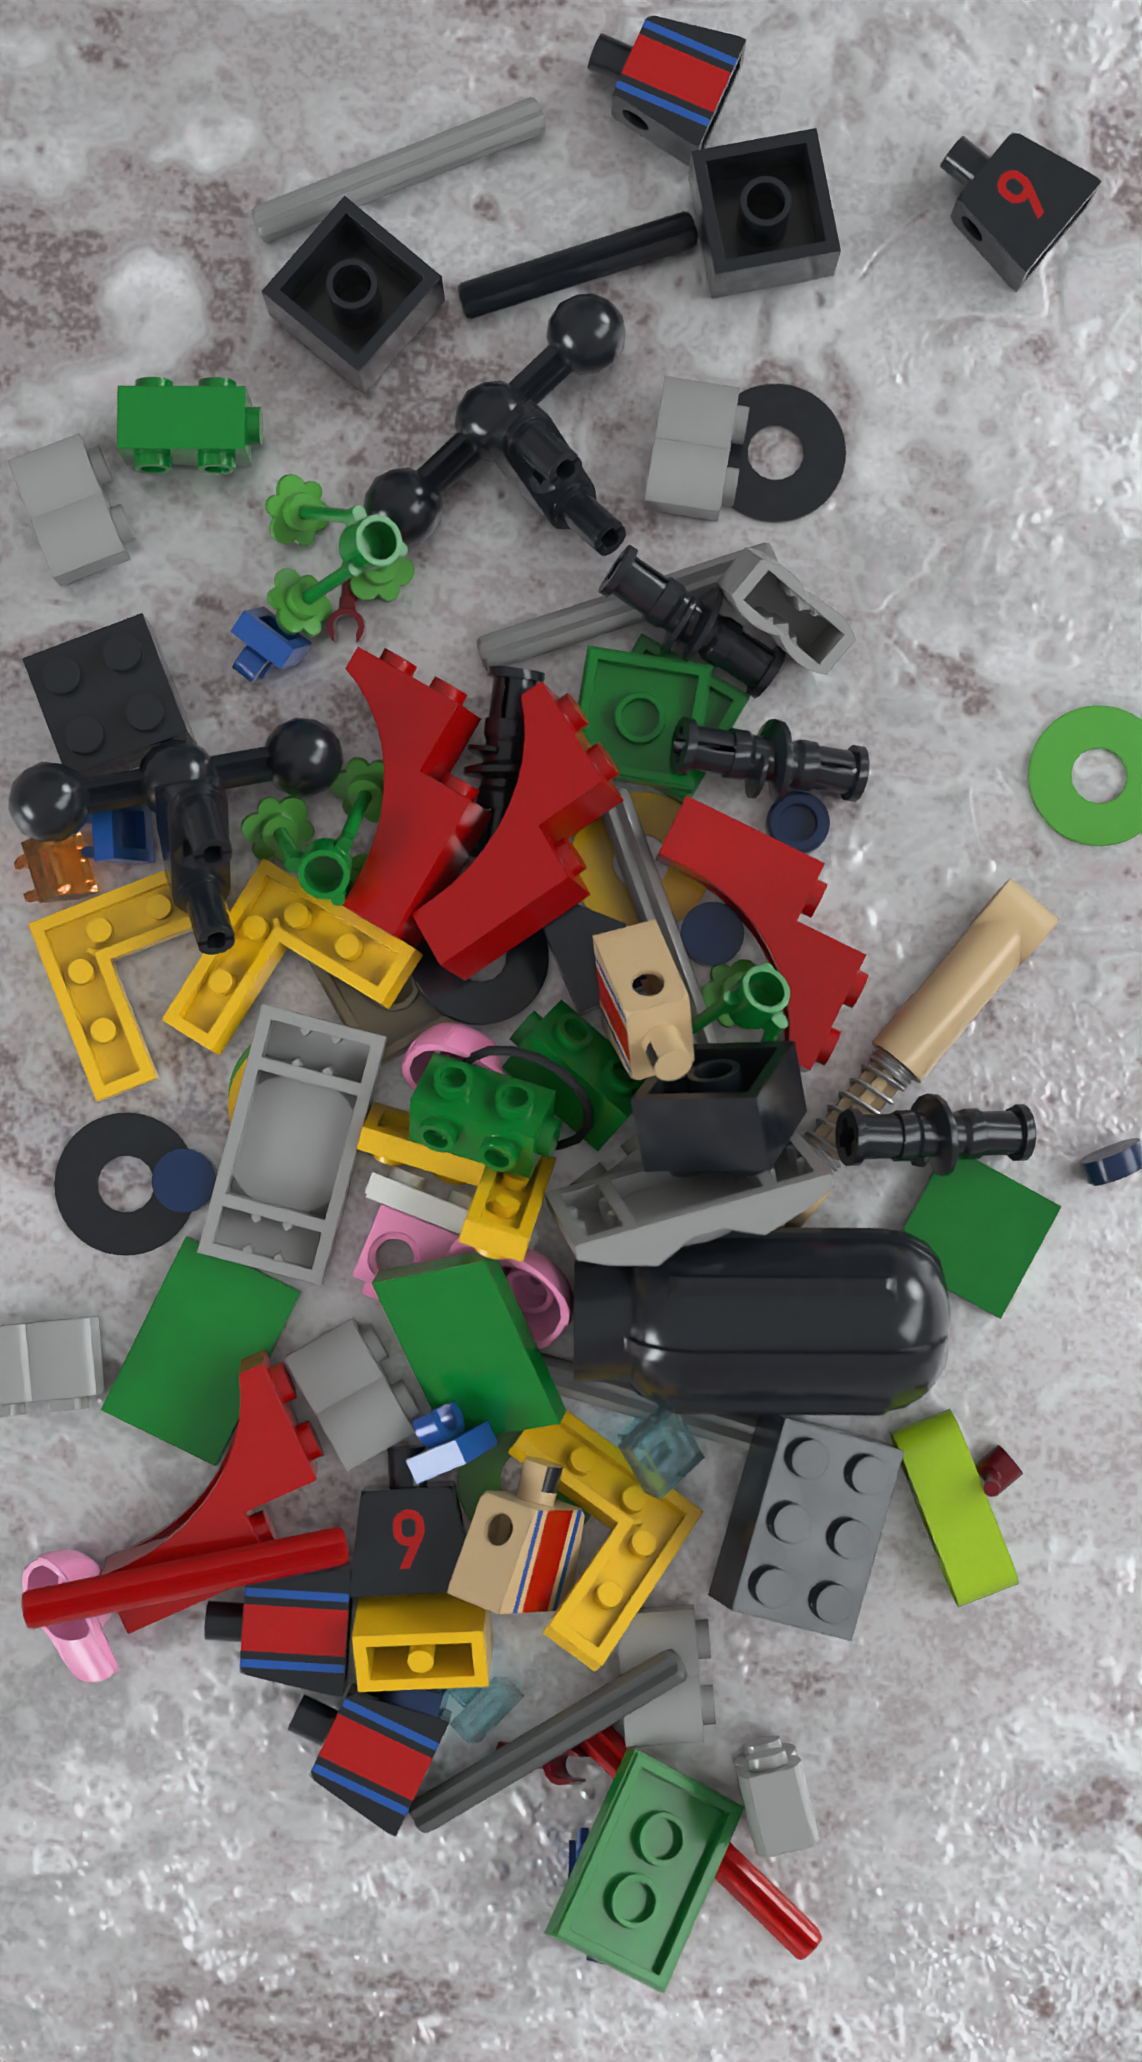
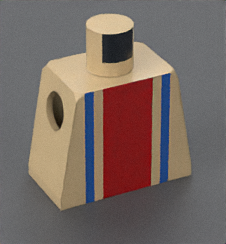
M653 919L593 935L602 1026L631 1079L636 1080L657 1076L661 1080L671 1081L682 1077L689 1071L692 1062L695 1060L690 1001L656 920ZM641 975H645L647 978L641 980L647 996L636 993L632 988L633 981Z
M525 1457L517 1491H486L480 1497L449 1584L448 1594L497 1614L548 1612L558 1609L574 1585L585 1518L581 1508L555 1499L563 1471L562 1465L541 1458Z

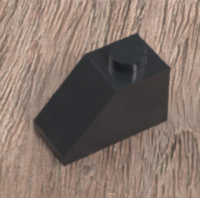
M577 904L544 926L542 930L575 1009L580 1016H583L600 1008L593 935L627 926L621 921ZM641 975L633 981L632 988L636 993L644 990L641 980L647 979L645 975Z

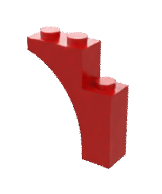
M357 647L345 669L362 691L377 725L384 764V791L381 814L373 844L367 860L342 906L388 934L417 947L423 934L411 913L433 899L456 880L493 816L491 812L474 802L480 792L478 789L450 774L481 718L462 706L468 695L451 684L434 676L430 685L427 686L413 678L418 667L394 652L384 648L378 658Z
M543 681L521 695L525 729L523 760L512 799L497 830L473 863L451 885L411 913L439 964L464 981L591 895L579 875L587 867L576 848L568 839L624 801L612 779L620 775L614 761L599 742L591 746L582 732V729L590 725L580 706L569 693L559 698Z
M686 795L655 860L698 882L739 915L742 923L750 931L762 950L767 963L771 964L786 979L789 985L790 999L787 1006L782 1010V1014L788 1020V1026L783 1030L784 1041H795L800 1071L803 1073L810 1071L814 1062L825 1066L841 1035V1031L833 1028L832 1025L842 1005L850 1008L854 1007L869 977V974L860 970L866 954L797 921L801 913L811 918L823 897L828 884L819 880L818 877L825 863Z
M265 1349L241 1359L239 1371L241 1399L238 1424L230 1448L218 1471L196 1500L171 1523L139 1543L106 1557L101 1575L278 1539L274 1525L266 1510L262 1509L255 1512L254 1508L316 1481L318 1468L316 1459L324 1456L321 1443L311 1422L306 1420L299 1424L289 1401L297 1398V1393L283 1362L272 1365ZM229 1589L119 1611L118 1615L127 1633L130 1634Z

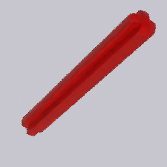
M333 1527L26 1590L21 1597L23 1619L27 1628L37 1629L345 1565L349 1561L346 1535L342 1528Z
M611 1725L578 1744L612 1779L616 1775L627 1748H633L626 1747L625 1739ZM730 1842L714 1878L796 1959H805L817 1948L822 1940L819 1928Z

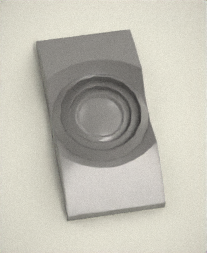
M267 1004L261 1005L197 1253L317 1285L323 1284L345 1210L352 1173L359 1151L356 1149L362 1126L372 1107L388 1036Z
M795 1130L771 1170L758 1175L739 1177L733 1175L731 1171H703L690 1177H674L669 1172H644L642 1165L544 1194L547 1207L577 1260L604 1265L659 1266L683 1246L708 1242L726 1235L732 1230L767 1235L809 1209L834 1188V1183L830 1170L800 1133Z

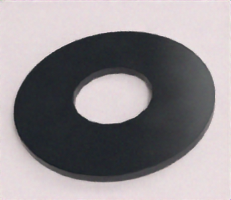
M764 384L739 393L737 405L749 407V414L743 445L731 443L727 467L739 469L735 500L732 508L746 517L769 523L790 522L813 513L834 493L844 471L846 444L842 428L836 416L817 396L805 389L788 384ZM768 427H782L790 430L798 437L803 447V460L800 467L793 475L784 479L771 480L761 476L753 469L748 459V447L751 439L759 431Z
M542 929L506 952L505 965L500 974L491 980L483 982L470 979L464 981L442 967L424 936L417 947L408 943V945L423 954L411 973L421 995L441 1014L466 1024H496L516 1016L536 998L547 976L549 949Z
M116 1113L90 1122L71 1138L57 1164L54 1182L55 1197L63 1220L81 1241L96 1250L108 1254L138 1255L163 1246L179 1233L192 1212H175L166 1208L156 1198L154 1191L148 1202L133 1212L114 1210L104 1202L99 1192V1178L103 1168L110 1161L120 1156H132L141 1159L149 1166L153 1174L157 1162L165 1154L176 1149H189L188 1146L171 1127L147 1115Z

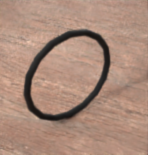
M487 1046L472 1052L469 1057L463 1060V1062L473 1064V1062L487 1056H515L538 1063L558 1075L576 1093L584 1109L583 1125L577 1133L558 1141L555 1150H562L579 1144L592 1129L593 1106L584 1087L564 1067L547 1057L515 1046Z

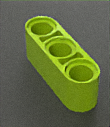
M947 1409L890 1431L893 1446L904 1450L901 1468L957 1607H962L1018 1585L1019 1580L1011 1556L953 1412Z

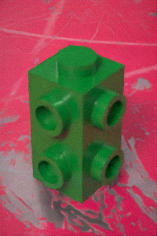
M142 377L135 380V386H118L117 450L126 465H134L135 471L145 474H166L172 471V465H197V470L200 472L221 475L235 472L236 465L252 466V445L262 446L263 414L261 407H252L246 386H236V381L223 377L200 379L198 386H173V381L166 378Z
M562 999L544 1018L534 1010L509 1038L517 1047L539 1053L564 1067L584 1087L593 1106V1126L584 1140L597 1152L633 1113L630 1100L647 1078L641 1080L631 1079L611 1042ZM510 1056L502 1068L514 1078L555 1090L554 1114L577 1133L583 1125L584 1109L576 1093L558 1075L538 1063Z
M433 1053L410 1099L409 1140L423 1144L436 1152H448L485 1164L495 1171L510 1172L531 1179L541 1155L550 1158L555 1151L560 1137L562 1120L554 1118L556 1091Z

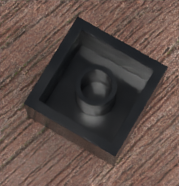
M817 128L691 151L688 181L711 298L834 276L841 248Z
M345 195L262 290L269 315L363 394L369 390L445 302L442 276Z
M143 613L22 658L61 763L78 771L82 778L129 771L139 767L141 760L152 747L169 739L190 741L197 745L154 628Z
M795 1041L693 1044L695 1060L685 1075L671 1081L661 1080L657 1076L648 1077L630 1100L644 1172H669L674 1177H690L703 1171H731L735 1176L749 1177L770 1171L807 1113Z

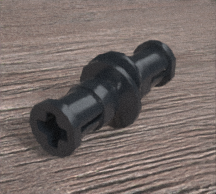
M629 544L607 572L598 592L606 598L613 594L641 613L642 618L651 625L666 630L660 648L662 652H668L682 641L686 644L683 660L689 661L698 652L701 659L715 668L719 666L747 685V694L755 699L759 697L779 672L786 652L779 646L773 649L769 648L744 631L743 625L731 617L722 616L719 611L723 602V593L719 589L712 588L697 598L687 592L685 586L671 576H664L636 557L638 550Z
M488 666L487 676L493 678L489 717H485L483 734L486 743L485 745H468V751L482 758L483 762L464 767L463 775L481 779V784L478 787L480 792L475 799V803L491 812L493 816L469 857L477 858L497 830L509 807L523 760L525 729L521 695L539 682H544V672L506 666Z
M682 717L675 727L670 753V765L673 773L686 775L691 769L721 774L722 778L739 781L745 779V794L750 799H756L759 796L766 781L769 782V795L777 803L784 800L788 788L808 792L811 789L840 793L843 800L856 802L864 793L870 765L869 753L866 747L851 745L847 750L820 746L815 741L803 739L792 741L790 729L786 722L780 719H769L761 726L757 735H754L748 730L736 728L722 730L698 726L694 718Z
M927 1093L919 1096L910 1110H895L890 1114H862L857 1108L844 1110L839 1114L836 1122L835 1141L838 1156L845 1166H860L864 1159H891L893 1162L910 1161L912 1166L925 1167L930 1159L936 1174L939 1176H949L954 1172L958 1158L961 1160L980 1159L982 1156L1007 1155L1012 1161H1027L1035 1149L1036 1124L1030 1108L1025 1104H1015L1006 1109V1111H981L978 1108L952 1112L948 1103L940 1095Z

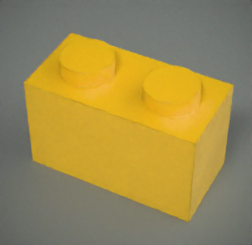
M447 1592L359 1597L352 1632L358 1692L489 1687L493 1651L490 1610L450 1595Z

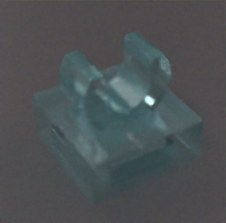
M661 1406L645 1420L638 1417L635 1418L617 1435L620 1441H622L617 1446L642 1489L647 1495L662 1499L705 1458L682 1416L674 1414Z
M496 1676L489 1682V1687L445 1688L464 1707L449 1724L466 1743H480L525 1695L507 1677Z

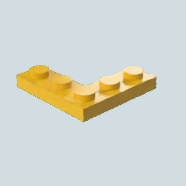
M263 858L229 911L230 913H228L235 933L234 945L229 950L220 954H202L161 1020L220 1056L287 948L387 1009H390L423 954L344 906H336L330 899H317L307 894L301 887L298 878Z
M165 870L28 923L96 1102L106 1101L159 1080L158 1073L114 961L193 931L188 913L180 910L174 904ZM225 901V905H226L227 911H228V913H230V912H229V911H230V908H229V906H228V903H227V901Z
M374 1102L362 1126L356 1149L371 1153L376 1160L386 1165L404 1166L407 1164L432 1172L437 1179L448 1184L465 1185L468 1183L478 1186L466 1215L458 1242L474 1247L479 1254L491 1259L504 1260L511 1258L523 1262L557 1158L541 1155L531 1179L510 1172L495 1171L485 1164L448 1152H436L423 1144L409 1140L410 1112Z
M566 1411L560 1424L523 1430L507 1453L523 1465L525 1457L541 1458L562 1465L563 1471L558 1491L611 1529L542 1631L543 1634L595 1672L602 1667L704 1511L572 1413Z

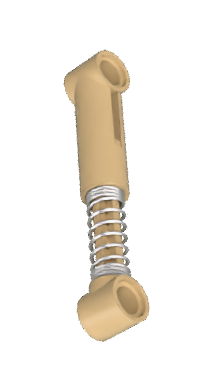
M1009 878L972 921L970 928L875 1037L872 1045L876 1048V1051H872L873 1055H869L871 1063L869 1065H861L862 1074L858 1078H849L851 1087L848 1091H839V1101L837 1104L827 1105L828 1114L826 1117L816 1118L817 1127L813 1132L805 1131V1135H802L804 1140L830 1170L832 1176H834V1172H838L837 1168H841L835 1141L836 1122L839 1114L848 1108H857L862 1114H882L880 1111L887 1103L894 1105V1101L891 1098L898 1090L904 1092L912 1080L921 1083L1014 970L1023 964L1037 949L1060 920L1013 879ZM832 1190L809 1209L782 1226L802 1227Z

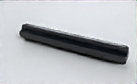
M682 211L461 282L458 285L459 301L466 317L473 319L694 248L698 242L697 228L690 212Z

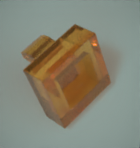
M81 832L58 844L39 842L32 838L21 842L24 854L15 860L14 866L16 870L29 869L35 889L23 894L25 901L47 903L78 900L99 891L89 858L81 854V848L85 847Z

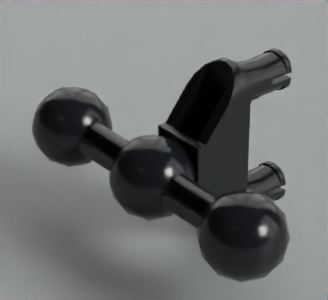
M593 293L578 294L559 303L548 320L546 335L548 346L509 383L501 380L489 381L467 390L456 408L455 428L457 433L417 471L407 467L391 469L377 476L365 493L363 507L367 516L379 514L388 517L400 530L403 543L407 547L417 546L430 539L441 522L443 508L441 496L480 459L488 462L494 461L503 475L509 479L530 505L555 528L572 529L602 556L616 551L626 537L625 527L596 501L594 484L583 469L582 461L578 454L569 447L551 417L538 406L572 372L578 375L594 374L615 363L624 349L626 334L623 316L616 306L608 299Z
M295 717L278 725L268 736L264 747L210 756L204 748L190 741L169 739L152 747L141 760L139 769L82 778L78 771L68 766L42 761L23 770L14 780L9 794L8 810L22 834L39 842L58 844L75 836L87 823L91 813L146 804L150 811L156 813V825L164 870L174 904L180 910L188 913L199 951L203 954L215 955L229 950L235 942V933L225 905L231 888L230 860L233 854L229 839L228 798L225 789L271 781L277 789L288 795L311 798L328 790L335 782L343 764V753L340 740L330 727L315 719Z

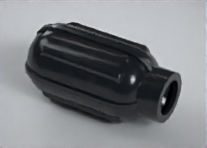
M778 1227L767 1235H759L732 1230L728 1234L708 1242L683 1246L659 1266L604 1265L579 1261L574 1255V1382H627L638 1395L663 1408H667L674 1414L879 1416L886 1414L888 1411L906 1408L913 1402L921 1399L935 1385L946 1365L951 1315L945 1275L940 1258L927 1242L908 1232L884 1228Z

